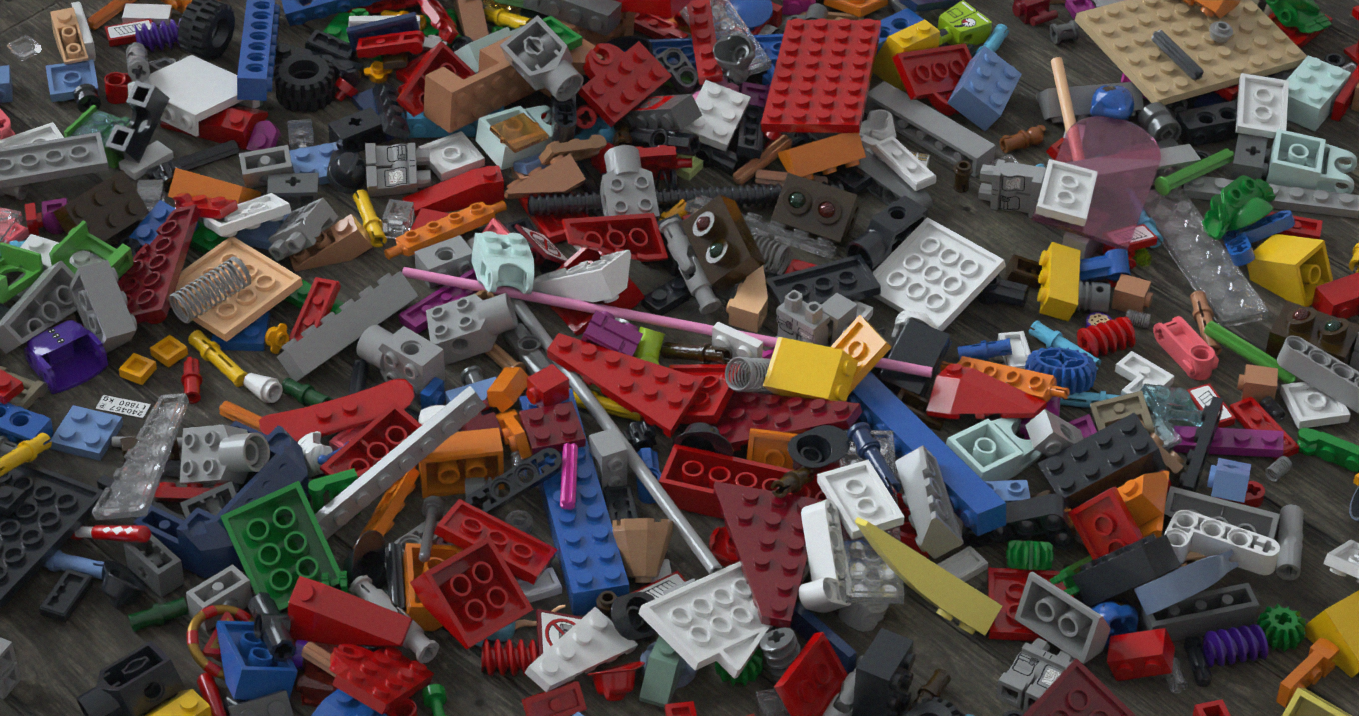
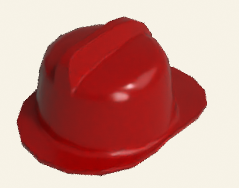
M639 661L616 665L596 673L587 674V676H592L599 695H605L607 701H620L624 699L626 693L634 689L635 671L637 668L645 665V662Z

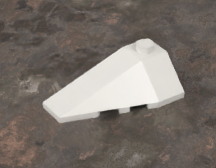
M630 250L601 256V260L591 264L585 261L568 270L562 268L534 278L532 291L587 302L603 300L605 303L613 302L619 298L618 294L627 288L631 259Z

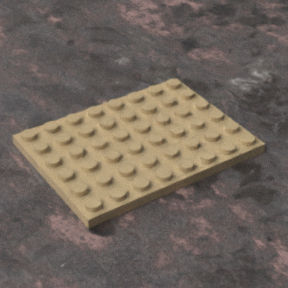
M1124 0L1076 13L1075 17L1076 23L1151 103L1161 102L1167 105L1239 84L1241 73L1264 77L1283 70L1296 68L1307 57L1252 0H1240L1239 5L1221 19L1214 15L1210 18L1200 11L1201 7L1198 5L1190 6L1182 0ZM1218 21L1228 23L1233 29L1232 37L1224 43L1214 41L1210 37L1209 32L1212 23ZM1163 30L1204 70L1202 78L1196 81L1192 80L1152 41L1153 33Z

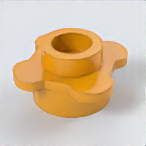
M375 61L369 68L364 69V74L369 76L370 81L374 83L385 82L388 79V74L392 73V69H383V63L380 61Z
M280 323L278 327L273 326L265 334V342L271 347L270 351L274 354H278L282 346L289 342L286 324Z

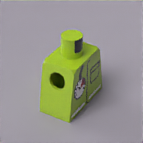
M962 0L939 16V45L946 42L950 45L966 43V45L973 44L974 46L985 43L991 35L992 21Z

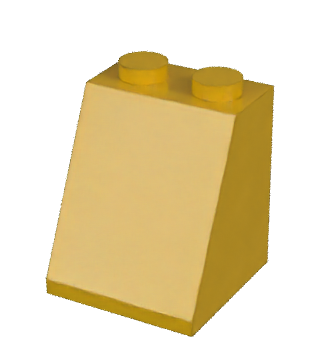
M924 19L888 36L875 57L873 72L885 82L903 92L906 91L892 57L897 53L939 47L940 31Z
M1274 234L1253 251L1255 259L1246 264L1251 281L1287 301L1309 307L1312 304L1316 286L1333 281L1325 241L1319 239Z
M778 337L763 387L773 394L781 396L846 401L858 360L842 349Z
M1358 590L1322 611L1308 622L1305 627V636L1313 644L1319 638H1325L1340 649V652L1332 661L1350 678L1359 674Z

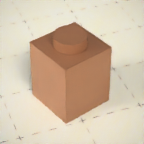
M1121 274L1114 289L1112 309L1127 312L1130 309L1134 310V312L1139 311L1142 314L1145 307H1150L1153 299V293L1150 292L1151 281Z
M1246 364L1244 375L1239 374L1237 390H1242L1241 400L1252 396L1260 404L1261 400L1267 396L1275 399L1278 368Z

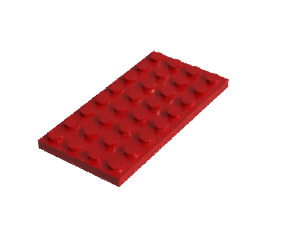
M800 18L787 20L761 121V131L860 133L881 33V20H803Z

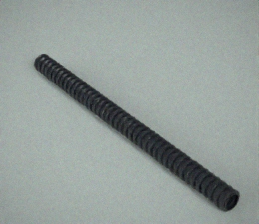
M825 181L821 182L822 184L844 190L841 181L836 183L829 181L828 184ZM777 183L775 186L773 184H768V186L761 184L760 187L754 184L753 187H750V185H745V187L738 185L737 188L734 185H731L730 188H727V186H722V188L715 186L714 189L711 186H708L707 189H704V187H699V189L692 187L691 190L688 187L684 188V190H681V188H676V190L669 188L668 191L664 188L661 191L655 189L658 209L661 208L662 211H666V208H673L681 199L685 200L693 209H697V207L702 208L719 194L734 200L739 207H743L745 204L746 207H750L751 204L755 207L759 204L762 206H766L767 203L769 206H773L774 203L777 204L783 186ZM577 192L576 195L561 193L560 196H557L556 193H553L552 196H549V194H545V196L537 194V197L530 194L528 197V213L530 217H534L535 214H538V216H542V214L550 216V213H553L554 216H557L558 213H561V215L566 213L573 215L574 212L577 215H580L581 212L596 214L597 211H600L601 214L603 213L600 192L599 194H596V192H591V194L584 192L583 195L580 192Z

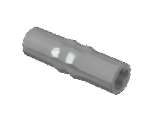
M1290 504L1280 509L1281 516L1277 538L1280 551L1276 573L1283 580H1295L1300 576L1304 513L1299 506Z

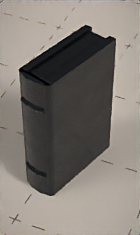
M908 318L903 329L900 330V335L887 359L933 367L931 378L882 369L877 378L892 391L899 393L902 387L924 398L952 340L949 339L950 334Z

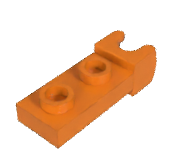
M511 409L497 414L496 418L504 436L502 439L504 444H509L512 453L517 452L521 459L531 457L532 454L526 434L521 426L516 410Z
M1319 638L1310 647L1308 657L1280 683L1276 702L1286 708L1298 687L1306 689L1310 684L1315 685L1321 676L1325 678L1335 668L1336 663L1332 660L1338 655L1340 649L1331 641Z

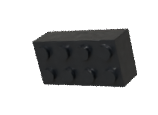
M1135 412L1038 463L1050 491L1053 494L1063 496L1071 510L1116 486L1119 488L1127 481L1134 480L1143 474L1157 473L1166 468L1158 446Z

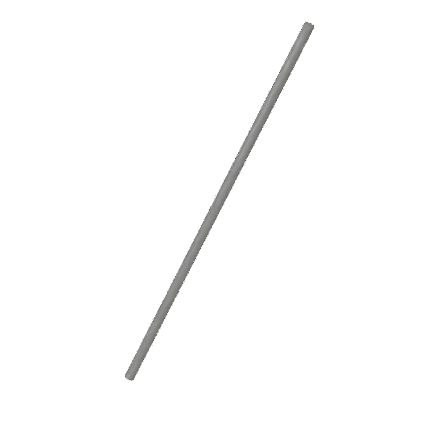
M473 237V238H470V239L467 241V244H468V246L472 249V251H473L474 237ZM510 298L515 312L532 335L537 336L541 340V347L547 354V348L553 341L523 300ZM552 361L569 378V385L603 431L611 428L616 429L627 447L628 465L668 519L673 521L674 527L708 573L712 574L721 570L722 566L578 373L569 372Z

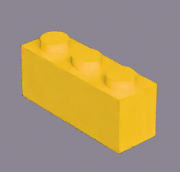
M1052 242L1048 250L1042 252L1039 260L1042 270L1038 278L1041 288L1037 296V301L1040 302L1039 313L1064 321L1070 320L1078 306L1081 250Z

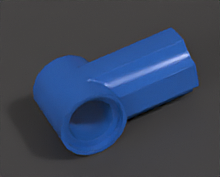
M1113 249L1107 251L1104 256L1080 260L1079 275L1083 283L1102 279L1118 281L1121 274L1131 276L1128 251L1125 249Z
M641 448L637 454L659 482L661 472L659 471L657 452L651 450V448ZM636 475L638 499L647 504L655 503L654 498Z

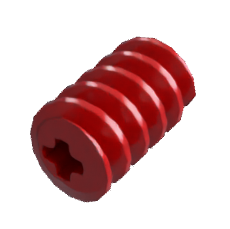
M1118 317L1115 320H1108L1106 323L1100 322L1096 326L1090 325L1087 328H1080L1077 332V342L1080 348L1097 358L1099 353L1102 356L1107 355L1108 350L1111 353H1115L1117 347L1120 350H1125L1126 344L1130 348L1134 347L1136 344L1135 330L1128 317Z
M484 639L481 656L482 673L484 668H487L489 676H493L496 668H498L500 675L505 676L507 669L510 668L512 676H517L519 668H521L524 676H527L525 671L528 666L538 658V648L535 640L531 639L528 648H525L523 639H519L517 647H513L511 639L507 640L505 647H502L499 639H496L493 647H490L488 639Z

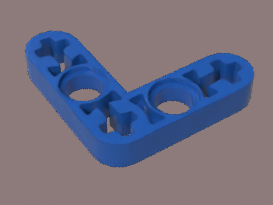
M1284 210L1261 218L1244 228L1227 231L1222 236V239L1233 265L1242 266L1252 262L1255 259V254L1250 243L1290 229L1295 225V220L1290 210Z

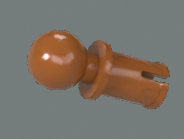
M1036 126L1029 128L1026 132L1020 130L1018 134L1001 138L999 141L1000 148L1004 153H1008L1018 148L1026 149L1029 147V144L1039 145L1044 139V132Z

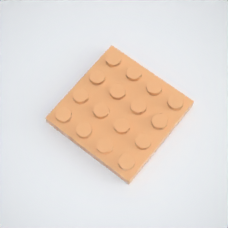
M233 236L224 240L181 271L175 292L177 290L180 291V288H185V285H189L190 282H194L195 279L204 276L205 273L218 267L219 264H223L224 261L233 256L239 258L245 264L251 275V285L244 289L241 288L234 295L231 294L230 298L227 297L225 301L222 300V303L212 306V309L203 312V315H198V318L193 317L194 322L226 342L303 285L301 277ZM232 261L233 265H235L238 268L245 282L247 283V278L241 267L236 262ZM224 267L225 272L229 275L228 269ZM215 273V277L220 281L219 276ZM210 276L211 281L215 284L214 278ZM201 282V286L206 290L205 285ZM196 285L197 290L201 293L200 288ZM191 288L193 294L197 297L195 290ZM187 291V295H188V296L191 298V300L193 301V299H192L190 293ZM182 294L183 299L187 302L186 297ZM178 300V303H179V305H180L182 311H183V312L185 313V315L188 317V315H187V313H186L184 307L182 306V304H181V303L179 302V300ZM196 306L197 311L201 313V310Z

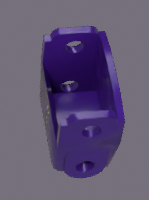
M68 320L34 336L27 341V347L23 349L28 364L36 372L40 381L47 383L51 394L63 392L81 385L97 376L108 366L107 355L102 342L91 331L74 320Z

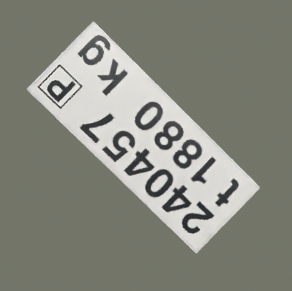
M103 395L96 409L143 418L151 404Z

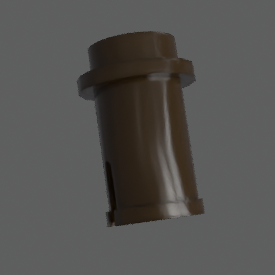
M961 160L953 167L955 174L953 189L961 193L962 185H964L963 192L965 193L969 190V179L973 173V168L968 161Z
M604 591L596 599V605L612 621L611 607L614 600L618 597L612 591Z

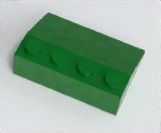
M299 481L220 516L256 596L259 592L269 593L270 597L274 599L280 614L288 611V602L299 576L322 583V573L329 572L331 587L341 590L339 584L340 569Z

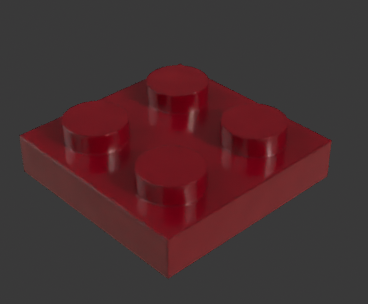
M572 401L519 411V419L525 431L532 456L546 448L563 451V446L566 443H575L578 448L586 446V438Z

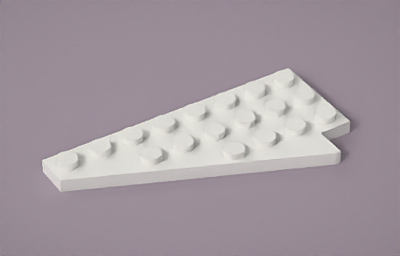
M740 561L641 605L638 613L695 671L717 661L734 679L739 676L759 647L761 638L773 627L761 624L758 609L752 600V592L744 578ZM807 561L802 583L810 573L809 561Z

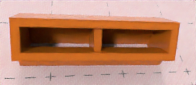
M505 367L487 390L489 407H497L503 413L517 401L527 387V377H529L521 367Z

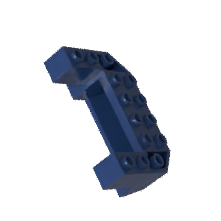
M236 420L230 425L246 429L248 433L262 434L269 444L270 458L268 463L259 472H256V475L216 516L197 507L185 520H182L150 505L133 524L147 526L151 534L181 560L183 568L203 578L213 577L231 565H234L241 572L245 571L220 516L297 481L300 482L309 504L311 501L308 489V472L302 447L283 427L278 425L269 435H266Z

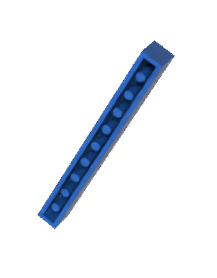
M869 372L852 390L846 402L860 403L862 413L858 418L861 422L869 424L876 438L881 440L889 448L890 452L898 458L924 446L937 459L954 513L977 536L1006 525V502L876 376Z

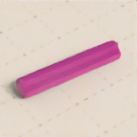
M566 443L563 446L560 507L562 509L572 510L575 508L578 446L575 443Z

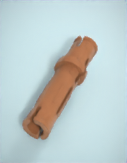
M1195 291L1190 295L1194 309L1192 313L1193 319L1198 323L1201 338L1213 348L1217 356L1222 351L1219 342L1204 333L1205 322L1208 324L1210 321H1213V310L1208 305L1205 292Z

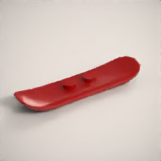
M397 378L331 401L269 414L259 420L260 430L262 433L269 435L279 425L298 443L302 437L311 432H321V437L370 424L394 402L406 410L414 399L413 386L406 379Z

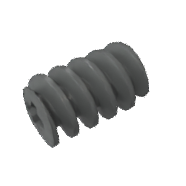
M786 627L772 630L766 633L760 640V647L777 683L801 652V647L794 631Z

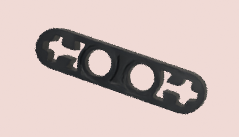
M543 449L472 492L467 497L466 502L474 506L473 502L475 500H478L480 503L484 502V509L482 511L492 514L556 475L562 468V457L556 449ZM549 456L550 459L556 458L553 467H550L548 464L543 466L546 457ZM537 463L538 467H541L543 474L539 475L533 464ZM523 470H530L534 473L533 479L528 483H523L518 479L519 473ZM500 484H506L510 487V492L505 497L495 495V489ZM487 492H490L492 499L495 501L494 504H491L490 499L487 500Z

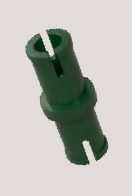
M289 377L285 378L281 384L283 388L282 393L297 399L300 404L305 406H312L332 400L330 396L316 391L312 385H303Z
M184 597L162 605L158 603L152 604V608L128 614V618L133 632L155 624L159 626L165 625V621L189 615Z

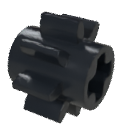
M172 161L159 164L156 171L153 172L155 177L154 183L157 189L163 187L165 193L169 192L175 168L182 169L181 166L175 167Z
M645 421L633 422L627 427V430L623 431L624 436L636 452L640 451L641 448L652 449L653 445L657 444L655 440L657 435L654 427H647Z

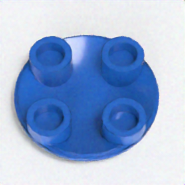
M729 0L726 14L734 25L741 27L745 32H751L755 27L764 24L772 17L773 6L771 0Z

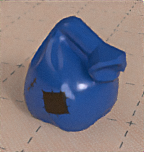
M1104 85L1096 89L1092 97L1090 114L1096 121L1105 125H1120L1126 122L1133 114L1134 98L1128 89L1118 85Z
M1126 598L1098 602L1089 606V608L1102 615L1111 628L1104 648L1109 649L1110 636L1137 632L1138 612L1135 607L1129 604Z

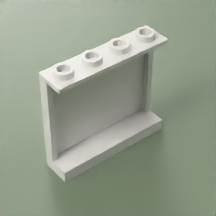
M193 55L151 73L149 78L144 81V83L156 86L170 98L160 120L196 137L199 136L198 122L237 103L251 108L260 106V101L237 100L236 74ZM134 81L128 84V97L135 84Z

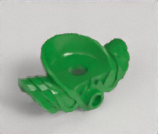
M1266 0L1271 10L1284 26H1297L1300 32L1313 33L1332 25L1329 18L1320 12L1321 8L1315 4L1314 0Z
M1246 175L1238 177L1221 190V194H1216L1211 198V210L1207 211L1205 219L1202 220L1204 231L1213 240H1220L1226 231L1238 230L1260 220L1273 210V206L1269 203L1274 201L1276 197L1269 183L1259 178L1254 180Z

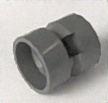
M1161 102L1150 103L1138 115L1139 125L1149 135L1153 143L1167 139L1177 140L1181 135L1182 129L1180 124Z

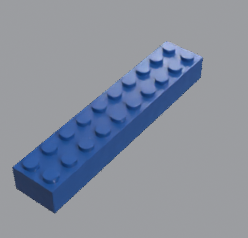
M569 389V398L561 403L571 401L573 402L579 422L584 432V428L581 422L572 389ZM527 396L519 397L520 411L539 408L537 405L530 403ZM587 439L586 446L578 448L576 502L574 509L569 510L560 507L562 468L556 475L538 485L554 547L558 549L556 554L573 616L588 614L594 607L599 610L596 605V599L604 591H612L617 597L629 594V582L613 535V527ZM549 456L546 457L543 466L548 464L550 467H553L556 458L550 459ZM537 463L533 464L536 467L538 474H543L541 472V467H538Z

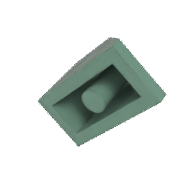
M660 635L649 656L639 701L665 708V704H669L687 662Z

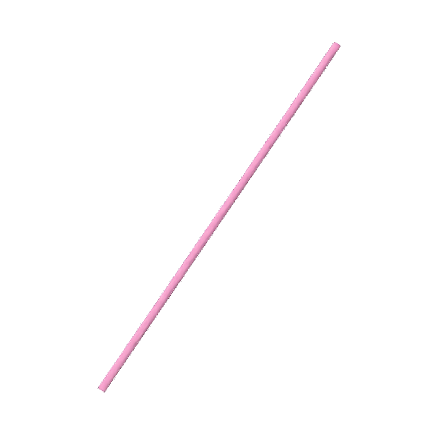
M404 267L402 270V274L406 278L474 291L486 290L484 285L479 284L476 280ZM500 286L496 292H492L495 295L507 293L510 298L595 313L596 310L599 312L607 311L614 315L615 318L712 336L713 325L534 291L531 294H523L519 289L508 286ZM740 331L763 341V346L775 348L778 339L776 337ZM881 358L874 366L876 368L931 378L933 367Z

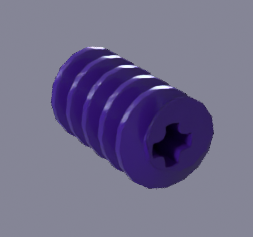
M170 19L169 27H167L164 20L160 22L159 28L155 22L151 23L150 29H148L145 23H142L140 31L134 25L136 42L143 44L145 49L148 46L151 52L155 51L156 45L159 46L161 51H164L165 44H168L172 50L174 42H177L180 47L178 42L179 23L176 25L173 19Z
M1257 624L1249 625V627L1245 625L1240 626L1238 629L1231 627L1227 631L1225 629H1219L1216 632L1212 630L1207 631L1203 638L1202 649L1204 650L1209 668L1213 667L1214 659L1219 666H1223L1225 657L1228 663L1232 665L1235 664L1236 655L1241 663L1246 662L1247 654L1251 661L1257 660L1258 653L1263 660L1268 656L1266 636Z

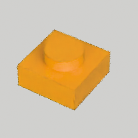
M168 335L150 347L151 356L169 368L187 356L188 349L183 343Z
M133 353L119 368V375L124 379L143 385L157 369L156 361Z

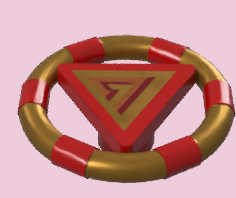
M224 604L211 605L200 610L190 621L186 633L187 647L195 662L205 672L215 678L225 680L223 668L206 658L213 657L216 661L222 662L217 629L215 628L204 649L201 651L198 637L199 627L204 621L216 615H223L220 621H235L233 618L246 622H254L255 620L252 615L241 608Z

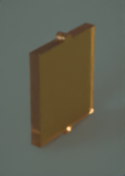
M524 112L490 126V131L500 139V143H504L514 153L549 139V135L538 126L539 123L531 120Z

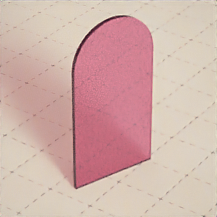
M1094 116L1074 123L1066 133L1056 161L1098 172L1085 226L1035 214V211L1031 220L1118 249L1128 250L1160 164L1161 153L1156 141L1144 129L1126 120Z

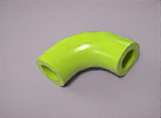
M640 327L639 332L643 333V336L633 357L659 365V356L665 334Z

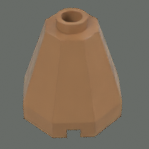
M654 518L613 520V535L627 576L635 578V583H652L651 578L659 576L673 534L672 520L661 519V522H654Z

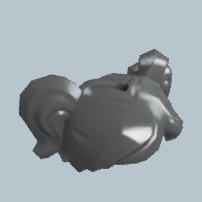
M731 34L729 37L722 35L720 37L721 40L717 41L713 47L715 59L720 67L727 70V76L732 78L735 84H742L749 76L747 68L755 57V46L746 35Z

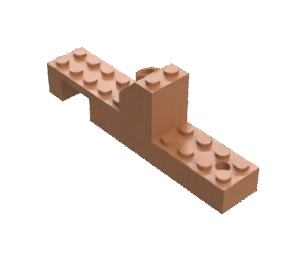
M621 12L620 24L607 36L557 19L583 37L582 46L570 51L573 59L571 65L580 74L586 75L583 70L585 57L597 44L607 43L614 38L622 36H633L635 12ZM512 35L480 49L479 70L475 75L463 80L445 67L425 75L424 116L451 133L495 110H499L503 105L505 107L538 91L514 69L503 54L500 45ZM596 54L599 59L604 60L601 55ZM546 88L539 89L540 92L551 98V93Z

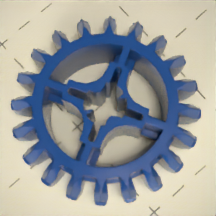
M1048 347V349L1040 348L1039 350L1032 351V354L1028 355L1025 364V370L1053 375L1057 381V386L1069 388L1071 395L1075 392L1080 394L1083 391H1088L1090 387H1093L1096 380L1097 368L1093 358L1086 353H1080L1079 350H1071L1069 347L1066 349Z

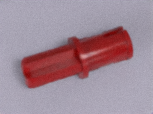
M192 356L187 357V360L184 361V374L181 377V383L184 386L183 398L185 402L190 404L200 401V385L202 384L199 360L193 359Z

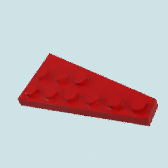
M560 333L557 334L547 348V357L569 372L578 373L587 384H595L601 388L602 394L631 413H639L645 417L646 423L651 426L657 425L663 429V434L669 438L672 437L703 388L704 379Z

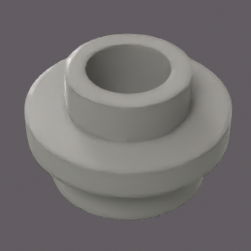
M1224 21L1214 22L1210 25V37L1216 42H1227L1233 35L1232 27Z

